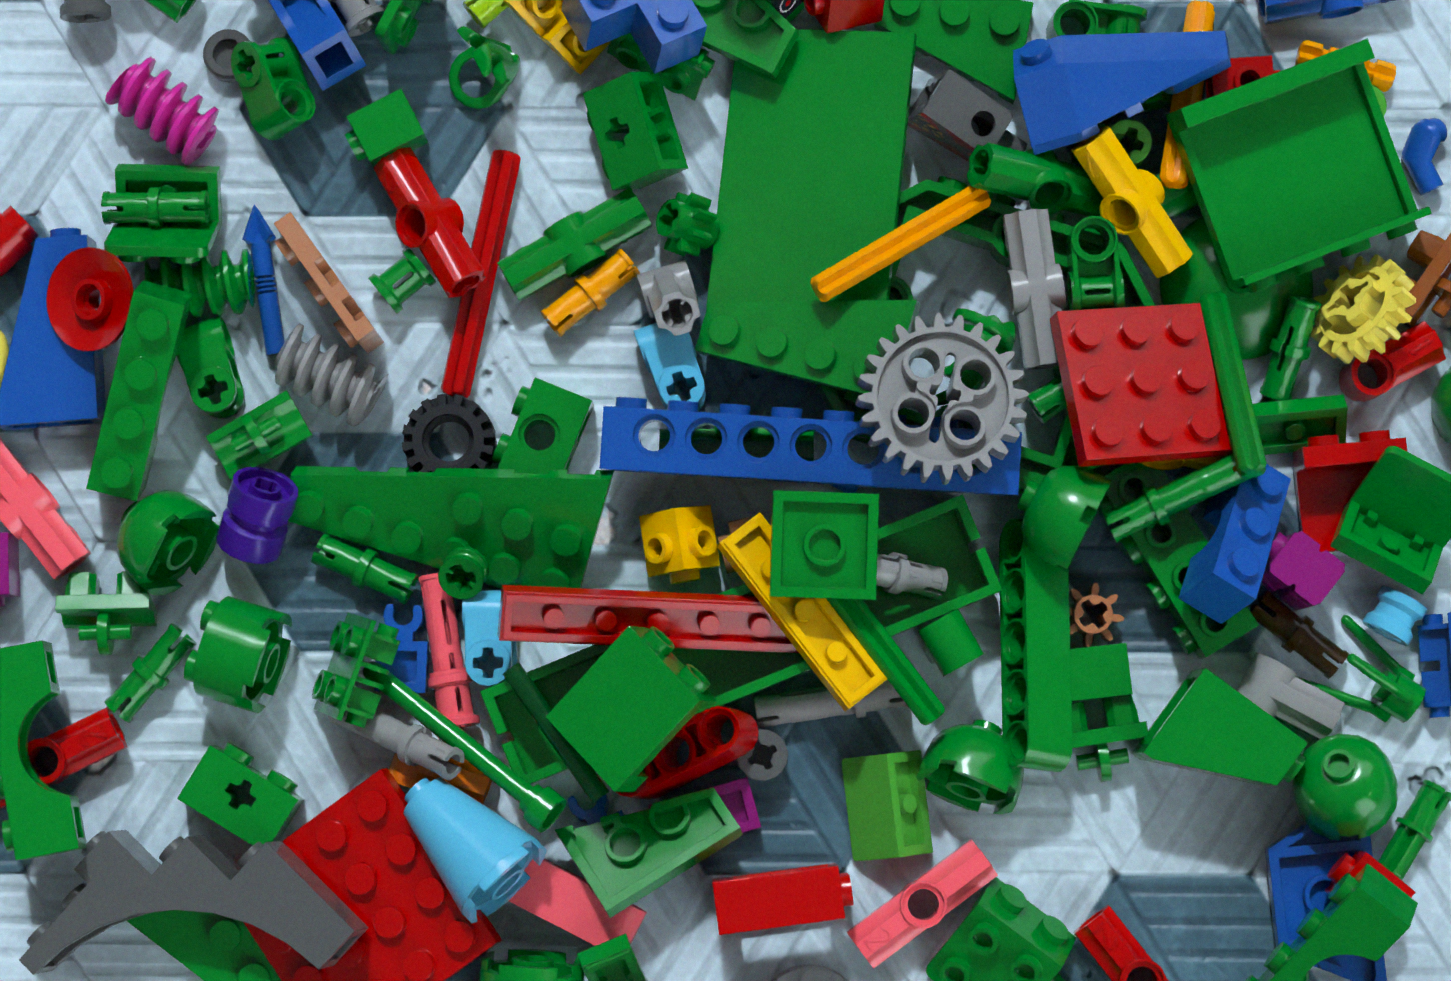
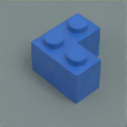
M563 0L561 9L585 51L631 33L654 74L698 56L707 28L704 19L692 0Z

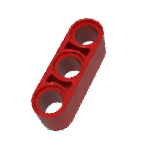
M722 706L711 707L694 715L644 768L648 778L636 791L616 793L625 797L646 800L659 798L747 754L754 748L758 740L757 722L752 715L745 711ZM728 719H731L734 725V734L731 740L725 744L721 738V729L723 724ZM686 741L689 745L690 753L686 763L681 766L677 760V751L679 746Z

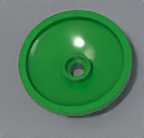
M1203 216L1198 218L1180 233L1193 255L1186 263L1173 270L1170 274L1160 277L1159 288L1162 305L1200 303V297L1206 293L1223 292L1228 299L1242 361L1256 359L1273 352L1269 345L1272 337L1279 334L1289 303V295L1297 294L1312 298V271L1296 276L1292 267L1276 274L1279 280L1278 284L1254 293H1249L1248 287L1229 289Z

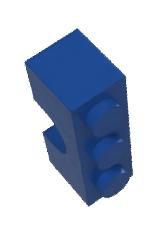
M1266 464V471L1263 475L1249 479L1209 498L1203 519L1215 525L1217 529L1207 545L1191 557L1178 599L1220 624L1255 601L1258 595L1291 481L1289 477Z

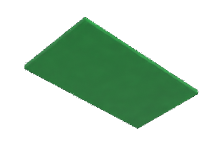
M796 29L799 36L776 79L734 61L717 208L720 226L718 236L713 243L706 310L709 301L819 300L810 284L812 277L897 228L917 40L916 33L841 30L827 34L824 30ZM893 263L830 300H889Z

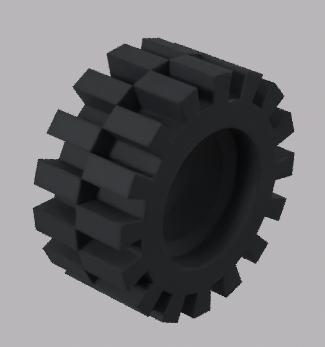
M440 394L435 399L429 400L427 398L422 401V406L416 411L413 409L409 414V422L407 425L404 424L402 431L404 435L402 448L408 464L415 472H434L436 468L486 469L488 466L491 467L493 463L492 457L497 446L495 429L486 412L473 400L470 401L465 399L464 396L457 394L454 396ZM446 422H455L462 425L469 435V447L466 453L454 461H443L437 458L430 448L432 432L436 427Z

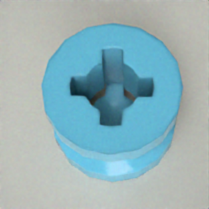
M1382 585L1376 594L1378 604L1374 611L1366 613L1362 623L1391 641L1409 646L1413 638L1411 629L1415 621L1423 619L1428 609L1410 596Z

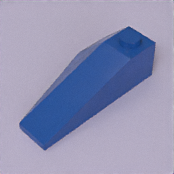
M1225 31L1060 35L1048 40L1035 39L1026 43L1022 48L1013 50L1014 81L1031 147L1035 155L1086 140L1100 132L1098 123L1122 111L1129 118L1143 111L1142 104L1148 98L1162 91L1167 94H1177L1231 67L1229 43Z

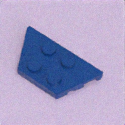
M1304 823L1265 848L1275 947L1283 941L1290 946L1299 936L1296 933V929L1305 916L1315 907L1322 912L1332 901L1325 892L1332 882L1327 875L1340 857L1345 853L1352 857L1356 851L1367 852L1373 857L1371 836L1358 839V835L1350 837L1340 836L1341 840H1332L1312 831ZM1337 955L1326 958L1314 965V967L1351 981H1387L1384 955L1377 962L1355 955Z

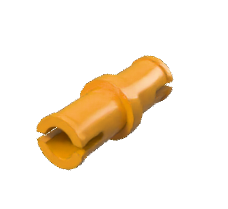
M619 248L613 256L589 275L580 274L575 278V286L546 309H542L540 313L544 319H548L546 322L559 337H562L567 330L595 309L599 312L606 307L607 303L605 300L634 277H637L636 275L640 274L636 266H632L634 262Z

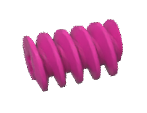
M149 57L139 65L137 63L133 64L112 84L106 94V103L109 105L118 103V112L124 117H132L134 115V124L140 130L150 128V137L154 141L163 142L166 140L165 149L169 153L175 155L182 152L181 161L185 165L192 164L212 142L216 134L217 127L214 123L219 110L214 106L204 114H200L198 111L203 97L199 94L187 102L182 100L188 87L184 82L179 83L171 90L167 88L172 75L168 69L153 77L151 73L156 63L154 58Z

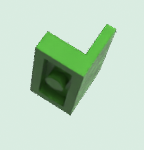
M921 750L845 758L842 760L852 856L855 861L899 858L933 853L925 780L918 781L916 778L922 762Z

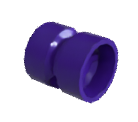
M263 467L239 469L233 475L228 492L227 508L223 511L216 535V542L221 550L243 562L266 564L276 561L282 553L288 532V519L293 515L298 498V487L284 474Z

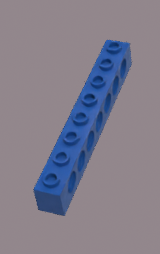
M616 397L615 406H603L599 467L601 470L1017 496L1019 491L1022 432H1020V436L1015 443L1001 440L1009 451L1003 460L989 454L992 467L987 473L982 472L977 467L973 470L970 480L964 482L958 471L953 470L949 483L943 485L939 472L934 470L925 483L920 480V467H912L904 476L901 475L900 470L903 461L899 456L884 463L882 459L888 449L885 443L877 445L878 454L872 462L868 464L854 462L847 450L850 440L858 435L872 437L877 431L875 427L864 428L860 427L859 422H854L855 412L824 410L823 420L802 418L803 409L772 407L771 416L750 415L751 406L720 404L719 413L698 412V402L676 400L668 401L667 410L647 409V399ZM898 415L900 421L905 426L909 428L921 427L917 425H906L907 416ZM934 417L931 424L929 440L933 443L937 442L939 438L941 417ZM959 419L950 422V430L956 438L970 440L975 437L974 429L958 428ZM651 422L665 424L670 432L668 444L658 451L647 450L641 443V432ZM711 425L721 432V446L712 454H701L693 447V434L701 426ZM757 428L767 430L774 438L772 451L767 456L761 458L749 455L744 449L745 436L751 430ZM805 432H816L826 442L824 455L815 461L804 460L796 452V441Z

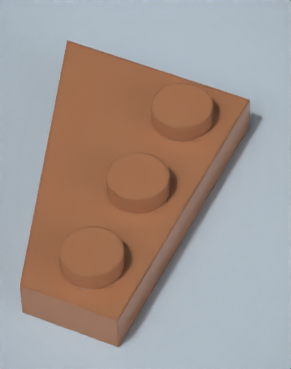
M289 212L276 221L274 225L282 236L274 241L291 266H294L299 261L303 264L311 278L304 282L305 286L321 308L330 302L340 317L333 324L349 347L353 348L359 343L369 354L383 344L384 341L292 213Z

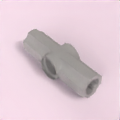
M1029 209L1006 214L1003 216V228L1010 270H1007V288L1012 315L1017 316L1024 370L1054 368L1059 366L1050 318L1057 311L1065 309L1066 297L1061 266L1059 263H1055L1048 209Z

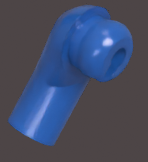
M1437 118L1418 121L1411 128L1402 150V160L1420 196L1444 185L1432 162L1440 142L1445 141L1447 138L1446 125Z

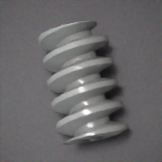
M299 323L291 331L276 357L273 368L274 371L276 370L275 383L284 387L294 380V394L302 397L312 390L311 403L320 407L330 399L329 413L337 417L348 409L347 423L353 427L359 425L374 408L389 374L376 383L373 381L374 364L370 363L359 373L355 371L358 357L356 354L352 353L342 363L337 361L340 345L336 343L324 353L319 351L322 335L318 333L307 343L303 342L304 325Z

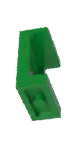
M628 626L546 715L549 722L614 792H635L648 778L643 769L700 709H710L717 702L707 690L710 686L708 679L691 664L687 663L684 666L672 653L675 649L673 642L662 631L653 626L650 629Z

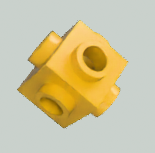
M711 505L677 507L639 516L648 577L669 575L670 584L687 583L701 580L700 570L720 566Z

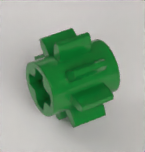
M678 192L675 199H669L661 206L656 218V229L658 234L667 237L664 245L665 250L681 256H685L687 253L697 257L699 256L700 249L705 250L715 242L720 224L718 215L708 211L711 199L692 192L689 196Z

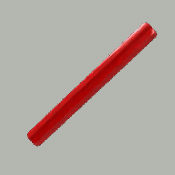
M494 150L491 153L471 250L483 268L486 278L478 287L460 296L441 384L442 393L449 396L457 394L468 398L472 389L498 268L497 262H499L521 162L518 154L507 150Z

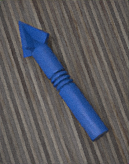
M254 205L242 240L250 244L254 277L257 278L255 283H258L256 288H259L256 291L260 293L257 297L266 356L278 355L285 342L278 293L275 292L277 287H274L276 282H273L276 279L273 277L275 273L270 242L276 237L258 208Z

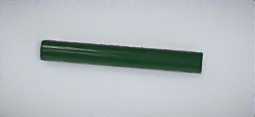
M520 662L505 671L502 675L591 803L607 794L609 790L596 771L546 718V715L552 708Z

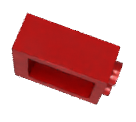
M836 863L712 880L719 935L844 919V906L854 905L850 874L847 872L839 873V867Z

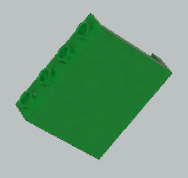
M1368 38L1166 114L1229 289L1247 285L1249 293L1263 290L1279 283L1276 275L1279 272L1293 267L1297 276L1326 265L1323 256L1340 250L1342 258L1367 250L1372 247L1369 240L1370 237L1386 232L1388 240L1418 230L1415 220L1432 214L1430 207L1421 209L1416 207L1364 64V62L1375 58Z

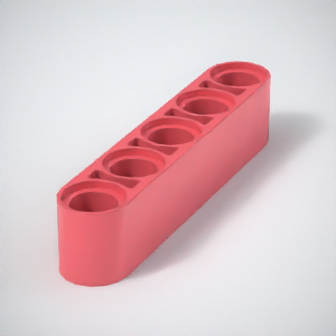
M545 858L540 866L532 859L524 870L530 876V879L509 900V902L594 946L623 934L627 935L631 944L647 914L646 911L632 904L609 918L584 878Z

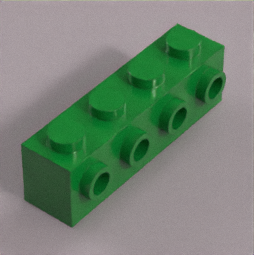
M1140 462L1125 463L1104 476L1112 480L1098 512L1105 520L1102 512L1109 511L1145 495L1143 489L1151 485L1157 489L1171 481L1164 470L1153 469ZM1185 509L1169 516V523L1160 526L1159 522H1156L1121 539L1118 543L1132 566L1135 567L1141 564L1151 580L1145 584V587L1160 611L1168 608L1178 625L1172 628V631L1187 655L1195 652L1198 659L1210 656L1259 625L1247 606L1220 624L1178 599L1191 557L1201 551L1208 543L1189 510ZM1125 517L1115 523L1117 526L1128 522L1129 518Z

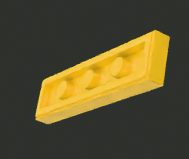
M759 512L717 545V548L841 708L847 711L886 681L887 677L826 598L769 596L771 525Z

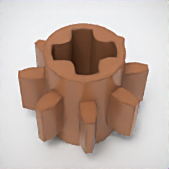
M1098 583L1091 584L1088 596L1085 597L1074 588L1069 591L1070 598L1075 602L1069 608L1070 635L1075 632L1082 634L1084 647L1091 646L1093 635L1099 633L1103 640L1110 642L1113 640V637L1107 628L1111 623L1124 621L1123 616L1113 614L1111 607L1116 602L1118 595L1114 594L1106 599L1099 596ZM1083 602L1088 607L1098 605L1101 608L1102 613L1097 617L1098 622L1101 624L1098 628L1093 623L1086 626L1081 624L1079 618L1084 614V610L1081 607Z

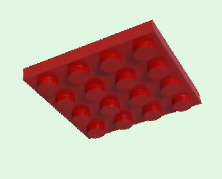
M388 768L378 770L282 841L369 928L334 966L318 969L286 942L252 924L243 922L281 981H447L503 941L488 917L480 909L476 910L477 922L471 923L461 914L405 818L403 812L408 804L404 800L405 793Z

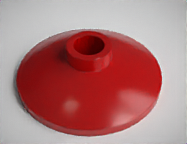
M92 247L72 251L58 263L49 280L46 303L51 325L56 334L67 345L81 351H99L111 346L123 335L134 292L131 277L124 264L114 254L104 249Z

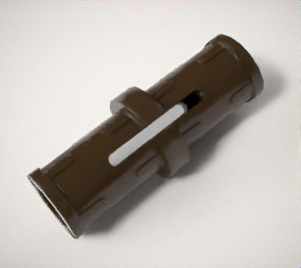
M1267 589L1257 600L1272 611L1273 616L1258 605L1253 604L1250 612L1255 620L1283 641L1281 647L1288 653L1294 650L1322 672L1327 679L1331 678L1339 668L1323 657L1322 654L1325 653L1338 664H1343L1349 653L1346 650H1342L1312 627L1315 622L1307 615L1301 618Z

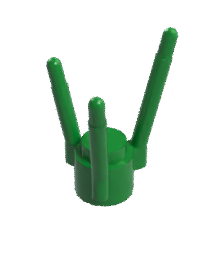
M1342 616V624L1388 669L1382 673L1355 654H1349L1347 657V661L1376 682L1371 691V697L1377 700L1376 703L1311 680L1297 678L1344 702L1345 705L1371 713L1383 722H1387L1391 716L1402 723L1408 721L1420 706L1426 689L1413 681L1415 674L1402 667L1350 616Z

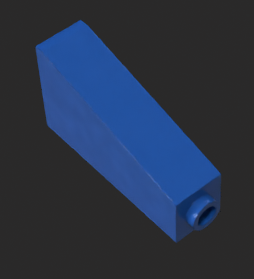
M79 228L50 230V237L35 239L0 388V428L5 431L102 424L106 408L103 350L81 351L67 345L54 331L47 312V288L51 275L58 263L66 255L77 249L86 247L97 248L96 242L88 235H81V229Z

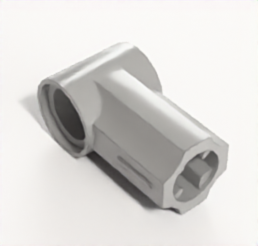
M678 261L637 274V280L650 318H655L658 328L667 329L674 336L692 331L695 319L701 314L698 307L697 294L686 261Z
M1256 652L1236 690L1273 718L1276 717L1317 740L1328 737L1335 728L1345 703L1297 678V673L1291 668Z

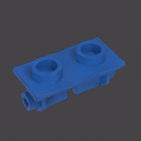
M1451 612L1447 613L1448 623L1443 624V614H1428L1423 617L1422 625L1417 626L1420 662L1440 661V671L1421 672L1422 686L1426 689L1423 698V708H1429V718L1450 717Z

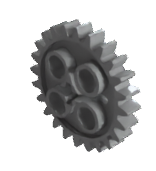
M936 313L929 328L926 327L920 316H916L912 322L911 334L900 324L896 325L892 332L895 344L881 337L876 348L882 357L868 354L864 365L874 374H860L857 385L870 391L859 395L855 402L857 407L870 409L871 411L864 415L859 422L860 427H875L877 430L870 438L869 446L872 447L885 443L888 449L882 461L887 463L899 456L903 459L900 474L903 476L910 471L913 465L920 467V480L923 483L927 481L933 470L939 472L943 485L949 483L953 470L958 471L964 482L969 481L973 473L972 464H975L982 472L987 473L992 467L989 454L1003 460L1009 451L1001 440L1015 443L1020 436V432L1011 424L1023 423L1027 417L1025 411L1014 406L1025 402L1028 397V391L1013 387L1025 375L1024 370H1008L1007 368L1015 356L1014 351L999 355L995 349L1000 342L1001 336L998 334L988 341L981 339L983 323L981 322L974 326L971 332L965 331L962 315L957 316L952 327H945L941 313ZM951 355L954 357L955 363L946 392V400L949 403L941 416L938 441L933 443L929 440V433L938 403V398L934 395L943 380L945 358ZM914 358L927 360L933 366L934 375L928 378L916 376L910 370L909 361ZM965 370L978 372L985 381V388L972 390L962 383L960 373ZM905 407L916 409L922 415L924 425L918 428L905 426L898 417V411ZM956 419L969 422L974 429L975 437L970 440L956 438L950 430V422Z

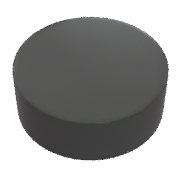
M232 29L220 30L214 33L205 43L203 49L204 63L210 73L218 80L228 83L237 82L231 68V55L238 43L250 41L243 33ZM247 67V70L252 71V67Z

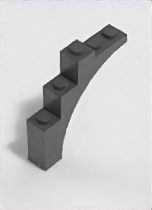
M127 830L108 831L107 833L101 831L86 844L87 848L82 849L81 853L85 857L74 868L87 882V885L82 883L75 887L62 901L61 906L65 910L53 923L50 921L43 923L31 934L27 940L30 948L19 961L33 975L50 972L80 945L116 924L152 912L182 910L215 913L252 924L286 942L316 968L322 969L334 966L369 927L282 841L265 842L264 844L261 842L255 843L239 859L237 864L242 868L239 871L204 835L189 836L185 839L182 836L176 838L160 854L159 859L163 862L160 864Z

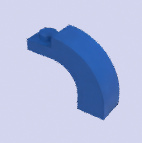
M268 0L322 91L367 66L328 0Z

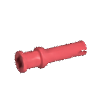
M438 573L422 575L418 577V581L421 586L426 629L433 665V673H430L429 679H427L428 688L434 689L436 709L459 728L480 724V717L473 712L469 683L473 680L467 674L466 668H464L454 598L442 589Z

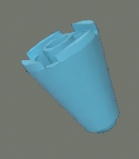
M424 778L417 782L405 795L404 800L408 803L403 812L405 818L461 914L471 923L477 922L476 910L480 909L487 917L509 901L530 879V876L524 870L532 859L540 866L545 858L547 850L538 839L442 778H436L431 782L428 778Z

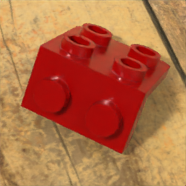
M1378 430L1359 433V442L1339 444L1338 435L1316 436L1307 438L1308 447H1302L1292 453L1300 530L1320 544V552L1325 550L1329 552L1338 551L1330 545L1345 505L1387 447L1397 446L1407 451L1406 437L1391 439L1390 430Z

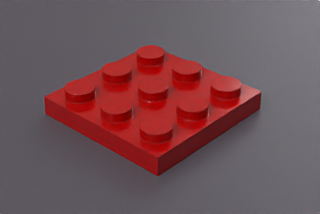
M1200 303L1057 311L1050 318L1079 467L1220 457L1231 450Z

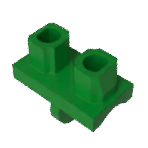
M286 390L212 432L206 438L232 481L233 475L239 469L261 467L313 437V434L289 392Z
M126 571L117 574L116 594H99L100 580L97 574L72 572L68 577L65 595H56L55 611L56 613H61L64 628H79L80 641H97L100 655H112L115 640H131L132 627L157 626V610L150 594L139 586Z
M1131 695L1102 699L1107 727L1088 730L1084 702L1072 703V748L1093 745L1094 753L1076 755L1078 771L1096 768L1100 782L1111 781V766L1129 763L1127 748L1108 750L1107 743L1149 737L1147 721L1139 722L1138 712Z

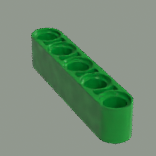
M1013 518L1006 522L999 540L1000 585L1003 589L1000 592L1002 739L1010 746L1012 761H1009V765L1011 767L1061 772L1070 761L1073 747L1069 571L1065 572L1036 556L1024 541L1021 530L1023 519Z

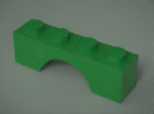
M144 280L134 290L86 489L135 502L138 501L145 490L158 440L157 431L161 409L174 361L182 342L193 293Z
M43 640L0 648V800L5 799L9 819L2 821V835L6 850L8 852L14 851L15 860H29L87 848L79 797L61 793L44 783L32 767L28 754V735L34 718L48 702L60 695L52 643Z
M1367 863L1355 877L1347 873L1338 881L1328 896L1332 901L1322 912L1315 907L1305 916L1296 929V933L1299 936L1290 946L1283 941L1273 950L1264 964L1267 970L1259 979L1250 975L1245 981H1309L1308 971L1315 964L1337 955H1355L1377 962L1410 928L1418 903Z

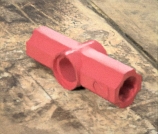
M0 437V521L18 540L22 539L51 577L54 580H58L81 565L91 552L73 527L60 514L58 510L61 507L51 492L35 474L27 472Z
M970 839L918 879L908 883L898 894L848 930L847 934L874 969L926 929L938 924L946 914L996 878L998 874L982 851ZM919 889L930 890L936 898L935 911L926 918H916L908 909L910 896Z

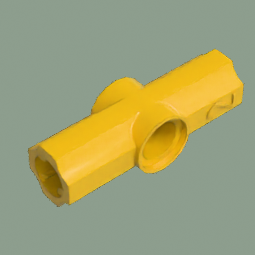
M1106 125L1099 129L1100 132L1078 142L1071 151L1103 197L1099 206L1101 217L1109 220L1116 228L1118 234L1128 235L1156 278H1160L1170 274L1173 270L1186 263L1193 253L1161 206L1165 199V190L1162 183L1149 171L1136 168L1111 128Z

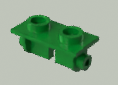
M631 33L610 41L607 53L617 58L622 65L641 72H653ZM701 48L698 56L660 71L659 75L662 85L673 93L683 94L695 101L703 79L709 76L716 61L708 57L709 51Z

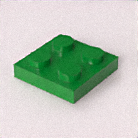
M773 490L769 596L876 600L879 494Z

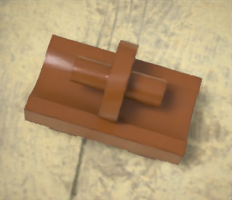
M1421 230L1407 251L1408 259L1426 269L1418 282L1411 279L1414 282V287L1409 292L1416 298V303L1405 308V312L1412 317L1411 321L1402 323L1409 328L1417 325L1436 295L1439 296V299L1431 309L1435 315L1444 318L1451 309V281L1448 280L1451 275V233L1444 240L1439 236Z

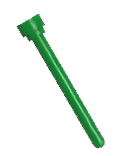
M369 662L370 664L386 669L378 662ZM364 667L363 675L365 679L385 685L384 690L379 689L443 742L463 750L465 759L517 800L520 803L519 810L524 813L523 820L539 833L546 831L558 819L567 801L550 786L543 788L539 784L535 786L530 785L391 672L388 676Z

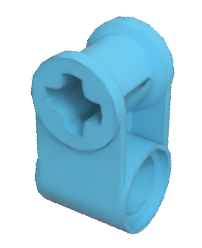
M657 323L634 330L633 332L647 371L653 377L665 409L667 410L669 400L681 401L678 395H669L675 392L674 383L683 380L687 387L696 386L690 390L691 399L687 401L698 402L699 412L704 405L706 392L704 379L695 357L697 354L689 332L674 336L671 331L658 328Z
M481 590L476 596L463 599L462 601L466 672L473 681L485 688L506 681L502 674L517 664V641H499L497 635L501 590ZM489 652H493L495 657L503 661V667L494 669L492 678H489L487 672L479 669L480 662H485L489 659Z

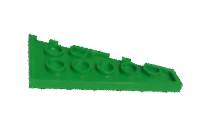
M296 466L290 475V479L298 487V498L293 515L288 521L440 569L446 555L452 549L471 547L483 554L488 562L489 573L485 583L498 588H502V585L581 588L614 470H596L595 474H569L568 470L549 469L547 474L518 473L515 469L436 468L434 472H409V468L390 467L387 472L359 471L357 467ZM457 565L454 574L460 573L470 579L474 574L473 572H465L462 565Z

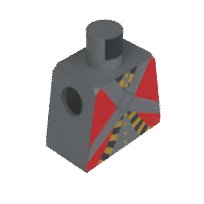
M950 69L927 81L909 111V127L968 162L977 144L984 146L989 142L1023 152L1028 143L1006 130L1013 118L1011 111ZM971 121L977 124L979 129L978 135L973 131Z

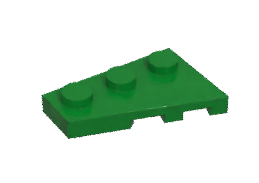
M885 0L882 21L876 22L874 27L882 32L916 33V51L925 56L935 58L956 70L957 74L972 82L980 83L998 93L1000 98L1014 104L1017 88L1014 81L1013 50L1022 48L1026 44L1033 2L1023 0Z

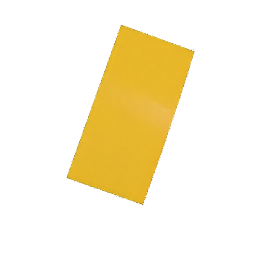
M503 0L543 42L580 75L610 43L609 41L585 51L561 11L563 0Z

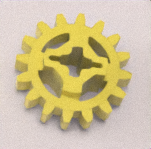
M1374 254L1370 262H1367L1362 256L1357 257L1354 268L1351 270L1341 265L1339 267V277L1335 281L1326 279L1323 282L1328 289L1326 294L1314 297V300L1320 302L1322 306L1318 311L1314 324L1316 327L1312 330L1311 337L1319 342L1318 346L1333 359L1338 357L1345 364H1350L1354 356L1362 363L1367 362L1370 350L1372 349L1383 354L1385 352L1384 342L1389 338L1399 340L1401 337L1397 330L1400 323H1408L1412 319L1405 312V308L1416 303V298L1409 292L1414 287V282L1405 275L1406 272L1391 259L1385 261L1377 254Z

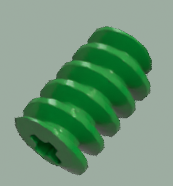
M242 249L238 264L232 263L227 250H222L218 265H212L209 256L202 257L198 262V266L192 267L191 263H178L177 268H172L167 257H159L156 269H151L148 261L145 263V281L193 293L190 311L195 317H201L204 314L207 302L212 313L216 316H222L227 301L236 315L243 314L248 299L252 308L254 307L255 279L252 259L248 249Z

